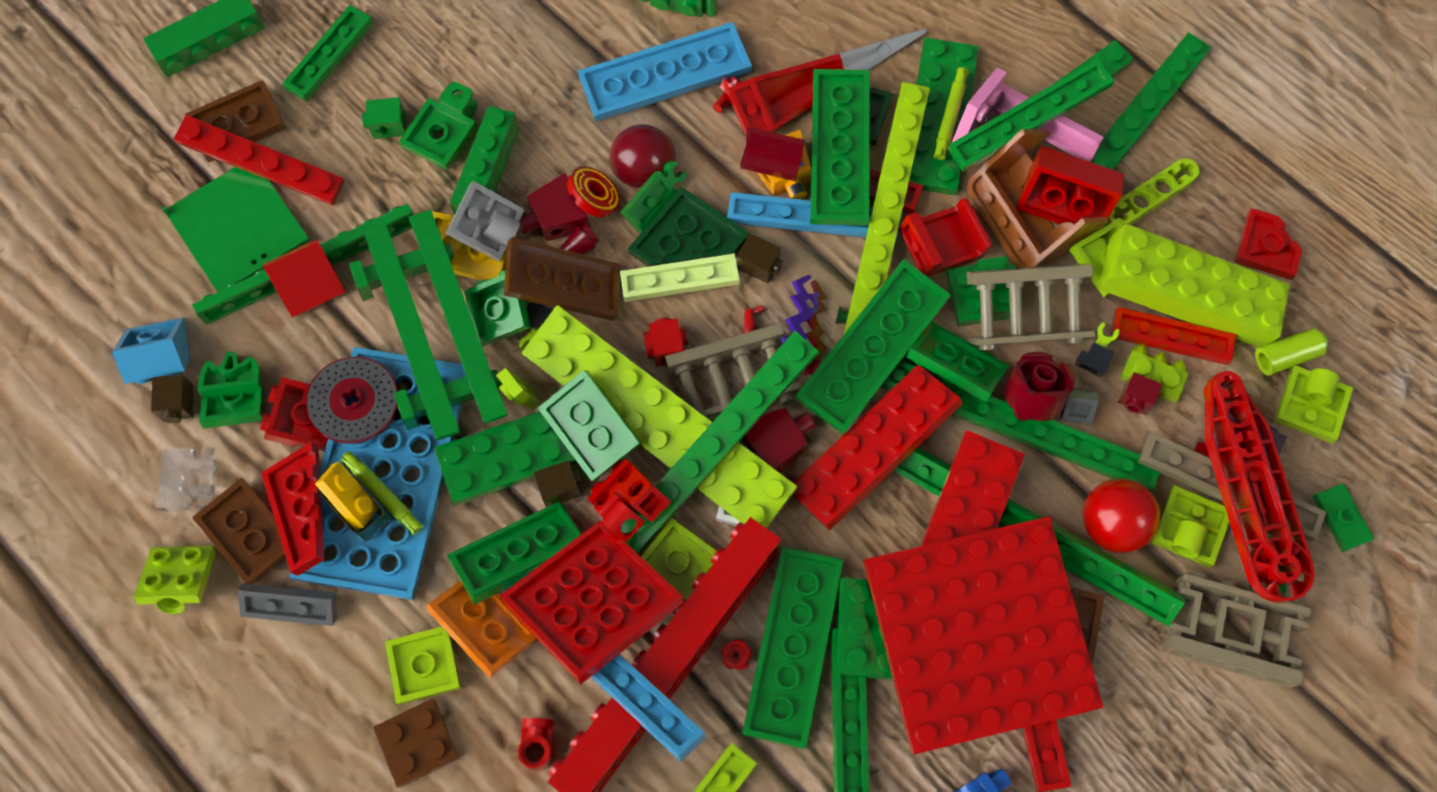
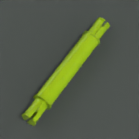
M962 67L957 69L955 81L951 84L952 87L936 139L937 146L933 157L935 159L938 158V160H945L948 145L951 144L964 92L967 88L966 80L969 70H965Z
M347 451L342 455L341 461L352 470L353 475L382 503L400 524L403 523L413 535L418 534L424 526L412 515L413 512L397 498L364 462H360L351 451Z

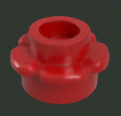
M733 639L731 642L724 644L721 649L722 662L730 670L733 668L738 671L748 667V661L752 659V650L743 640ZM735 652L740 654L738 658L733 656Z

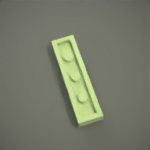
M735 254L620 271L625 302L740 285Z

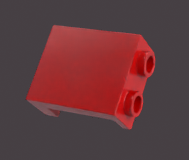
M967 198L960 199L957 205L952 208L920 217L918 212L909 214L898 228L919 271L927 277L980 260L992 247L989 234L982 227L975 208L971 206Z

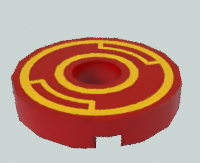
M581 166L576 168L567 180V190L570 196L573 193L576 198V205L587 214L598 218H604L606 215L611 216L621 203L620 193L616 185L608 176L597 169Z

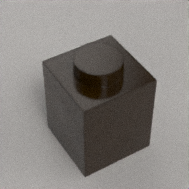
M749 234L736 257L737 268L743 273L768 283L771 276H777L782 267L783 260L780 259L781 248Z
M183 374L152 377L151 412L166 423H179L182 419L193 418L194 385Z
M569 460L533 472L546 507L559 501L564 503L581 497L578 487L584 484L579 469L575 468L572 470Z

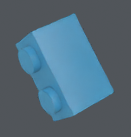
M184 317L129 328L124 331L112 350L124 384L131 382L143 384L151 381L152 377L180 375L185 371L190 361Z

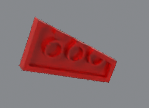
M312 441L261 472L290 573L296 576L324 561L321 490L315 485L320 479L319 446Z

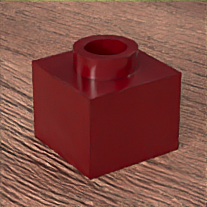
M1133 372L1126 381L1117 403L1124 405L1130 412L1146 415L1154 406L1162 384Z

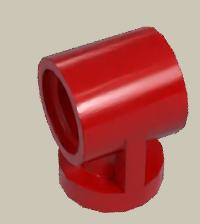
M546 718L522 719L518 758L527 768L534 771H542L553 762L555 756L553 748L555 720ZM534 745H542L544 756L537 762H531L528 755L529 750Z

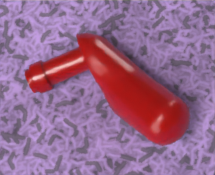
M763 305L753 309L748 307L745 310L743 334L755 330L756 323L753 315L759 312L762 313L764 311Z

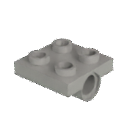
M472 181L445 234L498 262L506 250L507 241L511 237H515L520 226L519 220L524 209Z

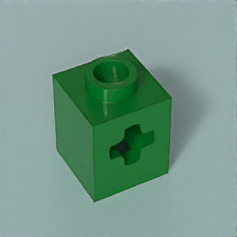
M399 97L366 100V112H362V122L364 128L369 129L373 139L404 135L406 132V112Z

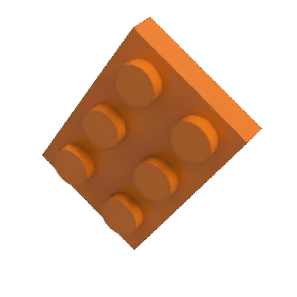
M459 581L428 603L427 611L482 671L491 678L538 641V639L502 603L500 593L474 605L461 581Z

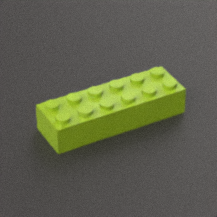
M1125 224L1109 239L1098 289L1195 325L1236 334V340L1255 347H1261L1281 336L1290 284Z

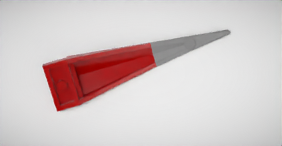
M927 29L756 76L728 88L726 93L745 135L748 127L772 132L813 106V69L869 70L925 34Z

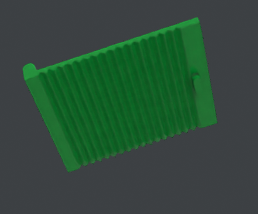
M237 167L232 168L170 207H161L217 292L228 288L234 282L243 281L254 276L256 272L264 269V263L299 248L310 241L269 180Z

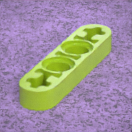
M1182 158L1120 198L1109 216V222L1106 226L1116 220L1113 217L1114 214L1120 215L1125 212L1126 208L1129 212L1126 213L1123 219L1118 218V221L1122 226L1125 224L1133 225L1190 187L1200 172L1197 163L1191 159ZM1187 170L1190 173L1189 175L1184 174L1177 181L1175 179L1180 171L1185 172ZM1158 182L1166 183L1170 187V192L1162 193L1158 191L1155 184ZM1137 196L1144 197L1148 202V206L1145 208L1138 207L1134 203L1133 198Z

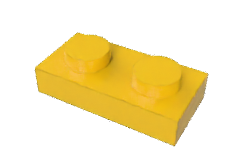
M340 461L332 464L315 483L355 531L364 528L379 508Z

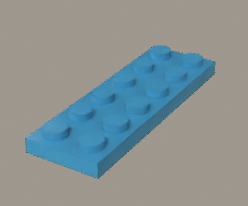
M730 22L587 67L577 72L595 122L722 82L724 77L730 79L732 76L737 77L752 72V65L734 23Z

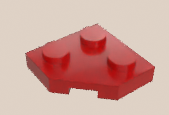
M1251 208L1246 216L1234 262L1292 280L1297 273L1302 249L1296 241L1293 242L1284 229L1286 225L1280 216Z

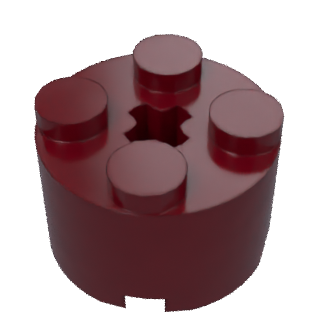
M1028 352L1021 356V359L1015 364L1004 389L1005 399L1014 410L1015 417L1022 421L1030 419L1036 421L1058 419L1075 384V375L1065 362L1062 361L1059 364L1052 360L1053 355L1044 352Z

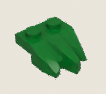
M227 351L222 364L219 366H215L213 361H205L199 374L198 392L202 397L199 418L202 428L262 421L265 409V390L260 366L253 356L247 357L240 363L236 352Z

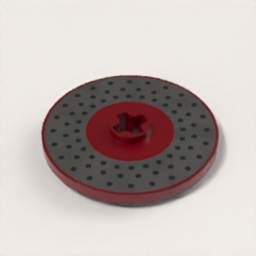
M364 357L338 359L321 369L312 380L306 396L307 414L316 430L329 440L341 444L363 443L380 435L393 421L398 409L393 393L398 392V388L390 372L374 360ZM356 394L359 402H353L349 406L346 401L347 397L352 398Z

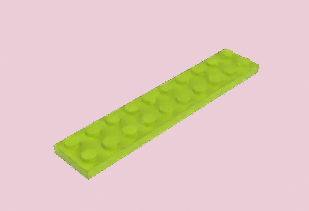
M558 305L522 351L524 356L563 386L583 370H588L641 440V446L670 468L675 465L712 423L711 420ZM739 442L697 489L740 522L745 524L749 517H751L765 528H768L798 486Z

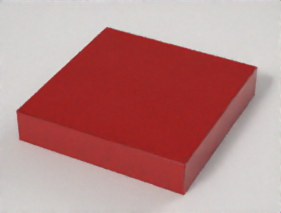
M318 239L263 264V268L292 318L346 292Z

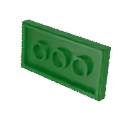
M559 501L447 554V557L475 605L512 587L582 533Z

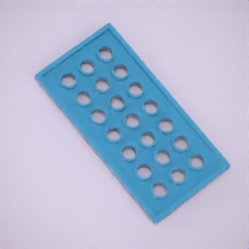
M353 347L351 357L369 358L380 363L390 372L397 388L401 381L406 379L412 380L413 385L411 389L406 391L408 396L420 393L407 355ZM435 360L443 384L466 377L462 364ZM354 394L352 398L347 397L346 401L351 406L353 402L358 403L359 399ZM463 403L452 406L457 424ZM401 418L393 420L387 429L377 437L361 444H341L328 439L320 466V477L332 464L338 461L346 467L347 465L341 461V457L347 451H351L357 459L364 462L374 474L379 465L384 463L390 464V473L385 477L378 478L399 500L405 497L413 499V505L409 510L413 512L412 515L424 527L418 534L413 535L381 503L380 506L391 521L365 542L352 532L346 524L340 531H331L330 525L332 520L339 516L321 495L323 547L325 550L327 547L335 546L338 551L337 556L332 561L320 562L299 576L291 573L290 578L295 581L414 601L444 482L434 447L454 441L455 435L437 441L431 423L428 425L420 424V418H418L419 427L407 430ZM390 435L398 436V443L395 447L390 449L383 447V441L386 437ZM418 440H426L428 442L426 450L422 453H414L412 451L413 444ZM412 468L419 469L420 477L415 482L405 481V474L408 470ZM375 512L368 522H375L380 515ZM395 527H404L406 530L404 538L397 542L391 541V531ZM360 551L367 552L368 559L366 563L359 567L353 566V556ZM390 556L397 557V567L393 571L385 572L382 568L383 561Z

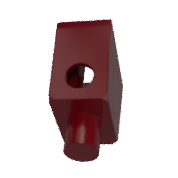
M566 173L561 174L527 197L531 212L521 216L519 220L524 234L540 228L545 240L552 241L570 236L577 226L580 228L586 224L590 228L586 212L576 205V198L573 193L570 196L567 190L568 177Z
M781 408L763 415L742 438V441L750 451L781 473L806 451L807 441L803 435L813 430L815 424L807 412L793 420L787 410Z

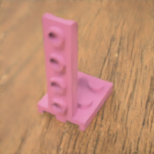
M997 67L968 102L952 142L989 122L992 112L1001 115L1029 99V97L1003 84L1007 72ZM1063 115L1039 128L1040 130H1047L1049 133L1044 139L1045 141L1077 158L1089 162L1093 159L1104 138Z

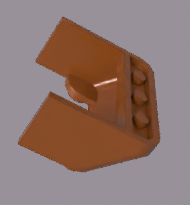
M1021 129L969 179L967 186L969 196L1017 268L1041 267L1069 253V249L1073 245L1097 232L1109 222L1107 217L1082 218L1076 224L1065 222L1054 229L1049 220L1016 209L1028 172L1034 161L1030 152L1049 135L1047 130Z

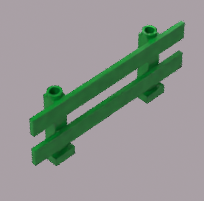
M428 210L409 216L420 249L397 256L387 226L384 224L363 231L374 264L363 267L361 261L358 260L349 263L363 301L374 298L372 290L383 287L420 392L408 396L405 389L393 393L407 430L419 427L417 419L428 415L435 438L438 441L461 433L452 406L475 399L484 424L507 417V413L498 391V387L502 385L496 376L498 371L497 369L490 370L450 261L455 259L450 243H443L432 211ZM429 272L466 373V377L443 384L406 282V278Z

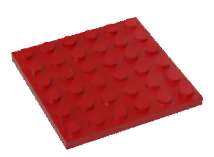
M1050 516L863 560L912 754L915 755L1104 708Z

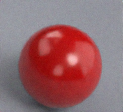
M1115 478L1102 482L1089 493L1083 506L1082 519L1087 534L1098 546L1114 553H1131L1145 547L1156 535L1160 525V508L1155 496L1144 485L1131 479Z

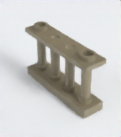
M1071 264L966 272L967 284L976 285L977 290H980L982 336L969 337V343L979 345V350L997 349V344L1057 339H1066V343H1084V337H1095L1094 330L1081 329L1080 283H1083V277H1093V265ZM1054 279H1064V284L1068 286L1069 330L1052 331L1051 285H1054ZM1025 281H1035V286H1038L1040 332L1023 333L1021 287H1024ZM1006 283V288H1009L1011 334L994 335L992 289H995V284Z
M778 323L667 355L665 358L669 376L677 375V377L681 378L688 403L713 422L732 401L720 366L722 362L732 359L738 361L746 385L755 375L749 356L752 353L762 351L766 353L769 360L777 351V348L783 344L781 340L783 338L781 325ZM704 367L710 371L720 402V406L706 410L702 408L692 376L694 370ZM801 383L790 385L772 406L777 404L787 406L797 401L795 396L802 388Z

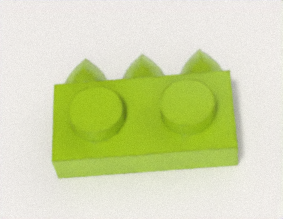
M1137 345L1129 353L1119 379L1126 382L1133 372L1161 383L1162 387L1158 396L1176 403L1189 374L1186 372V365L1183 359L1174 362L1170 366L1167 365L1164 351L1155 354L1153 357H1148L1146 346Z

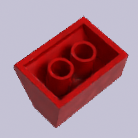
M1041 145L1028 172L1016 209L1057 224L1065 222L1076 224L1082 218L1107 217L1108 219L1122 195L1124 174Z

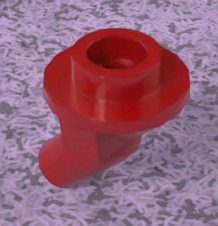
M734 76L730 79L727 77L723 78L720 88L724 93L713 105V109L717 113H721L730 103L726 90L742 83Z

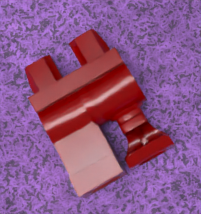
M626 458L612 467V473L605 481L597 482L591 488L592 494L588 498L590 503L594 505L595 510L603 518L605 526L625 543L646 523L643 518L630 509L631 506L649 521L653 522L671 503L667 496ZM628 519L636 520V526L632 531L628 533L621 532L623 522Z

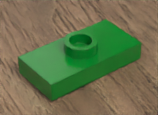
M1344 483L1312 496L1317 507L1326 511L1324 520L1342 553L1374 540Z

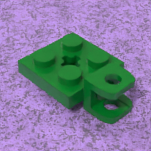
M454 81L445 88L439 97L440 103L428 98L399 140L400 146L448 171L478 127L476 121L472 120L478 107L476 100L472 99V90ZM441 129L444 130V136L442 138L435 139L432 133L434 131L440 132Z

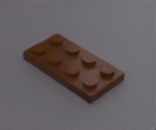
M511 237L507 241L504 296L551 307L558 305L564 310L612 321L619 317L620 264L516 237Z

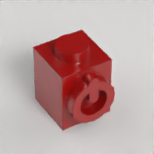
M662 317L656 319L653 323H648L649 331L643 332L648 359L655 358L656 367L666 365L665 356L684 351L683 346L688 345L685 327L679 328L678 318Z

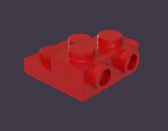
M281 377L279 386L272 385L268 402L274 403L271 414L264 413L260 430L265 431V440L293 447L295 444L305 446L312 441L319 446L320 451L325 452L328 438L316 430L307 414L306 396L310 384Z

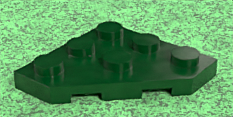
M680 187L630 245L628 252L648 267L729 254L736 255L750 233L683 187Z

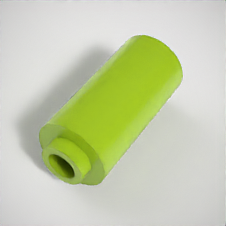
M1310 328L1258 347L1255 351V359L1259 369L1269 376L1291 368L1294 365L1297 366L1324 356L1328 347V340L1323 332L1316 328Z

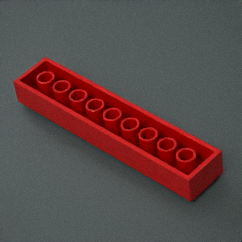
M749 517L745 524L742 522L737 524L730 534L732 538L730 544L726 549L721 546L711 559L713 565L707 574L701 572L691 586L694 589L687 600L683 597L684 603L671 612L674 617L668 625L662 623L653 634L652 640H654V643L647 652L644 649L641 650L631 664L669 700L780 553L781 539L751 517ZM613 698L610 699L607 705L602 702L596 708L590 718L594 722L586 732L580 730L569 745L572 750L565 760L560 757L549 770L548 774L552 777L547 783L557 791L601 792L647 731Z

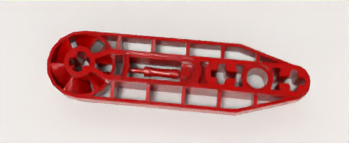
M1232 371L1220 372L1206 383L1203 390L1205 398L1204 441L1248 582L1261 598L1273 603H1288L1305 596L1311 589L1315 578L1314 563L1270 426L1245 390L1241 378ZM1229 414L1234 416L1236 423L1230 420ZM1258 429L1260 430L1263 440H1261ZM1214 431H1215V434H1216V437H1217V440H1218V444H1219L1220 449L1217 448L1216 441H1215V438H1214ZM1264 447H1265V449H1266V452H1267V455H1268V458H1269V461H1270V465H1271L1272 471H1271V469H1270V466H1269V463H1268V460H1267V457H1266V454H1265V451H1264ZM1220 455L1223 456L1229 479L1226 477ZM1273 477H1275V480H1276V483H1277V487H1278V490H1279V493H1280V496H1281L1282 501H1280V498H1279V495H1278V491H1277V488H1276V485H1275V482H1274ZM1229 485H1232L1239 510L1236 509ZM1283 507H1284V509H1285V512H1286V515H1287V518H1288V521H1289V524H1290V527H1291V531H1292V532H1290V529H1289V526H1288V523H1287V520H1286V517H1285V513H1284ZM1239 515H1241L1248 541L1245 539ZM1300 574H1304L1303 582L1297 580ZM1263 582L1268 585L1267 588L1262 585ZM1290 583L1293 597H1283L1279 586Z

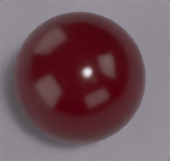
M647 124L633 125L620 132L613 141L609 154L610 167L614 175L621 182L631 187L641 188L655 171L663 173V168L667 162L676 161V151L671 139L661 129Z

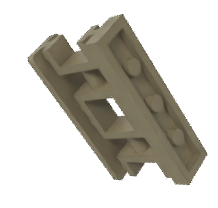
M1188 572L1176 579L1175 586H1177V590L1175 592L1186 597L1185 600L1190 601L1185 626L1173 623L1168 627L1167 633L1169 634L1168 638L1164 640L1162 652L1285 688H1292L1302 683L1303 671H1300L1299 667L1302 666L1303 660L1288 656L1287 650L1290 631L1302 632L1308 629L1309 623L1307 618L1312 614L1311 608L1302 606V602L1298 600L1288 603H1273L1261 598L1254 590L1240 589L1238 584L1231 581L1222 580L1219 583L1207 579L1206 575L1198 572ZM1203 594L1220 598L1215 604L1214 614L1200 611ZM1227 611L1253 619L1248 644L1222 637ZM1267 612L1284 616V618L1279 620L1277 632L1264 629ZM1197 623L1211 627L1208 644L1190 639L1196 634ZM1262 641L1275 645L1272 662L1254 658V656L1260 654Z

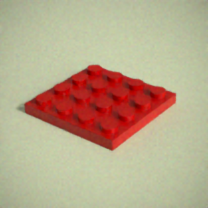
M602 520L500 595L502 603L580 685L684 603L683 596L628 544L609 530Z

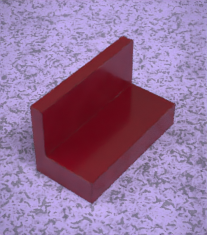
M748 127L746 131V146L740 162V168L796 182L803 159L804 140Z

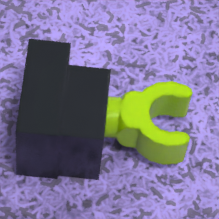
M533 302L528 304L527 314L530 328L525 330L529 333L519 342L521 352L554 309Z
M1104 322L1097 328L1096 342H1093L1088 352L1081 350L1074 362V365L1100 378L1105 374L1114 354L1113 351L1107 349V346L1119 335V329H1116L1111 337H1106L1102 332L1105 326Z

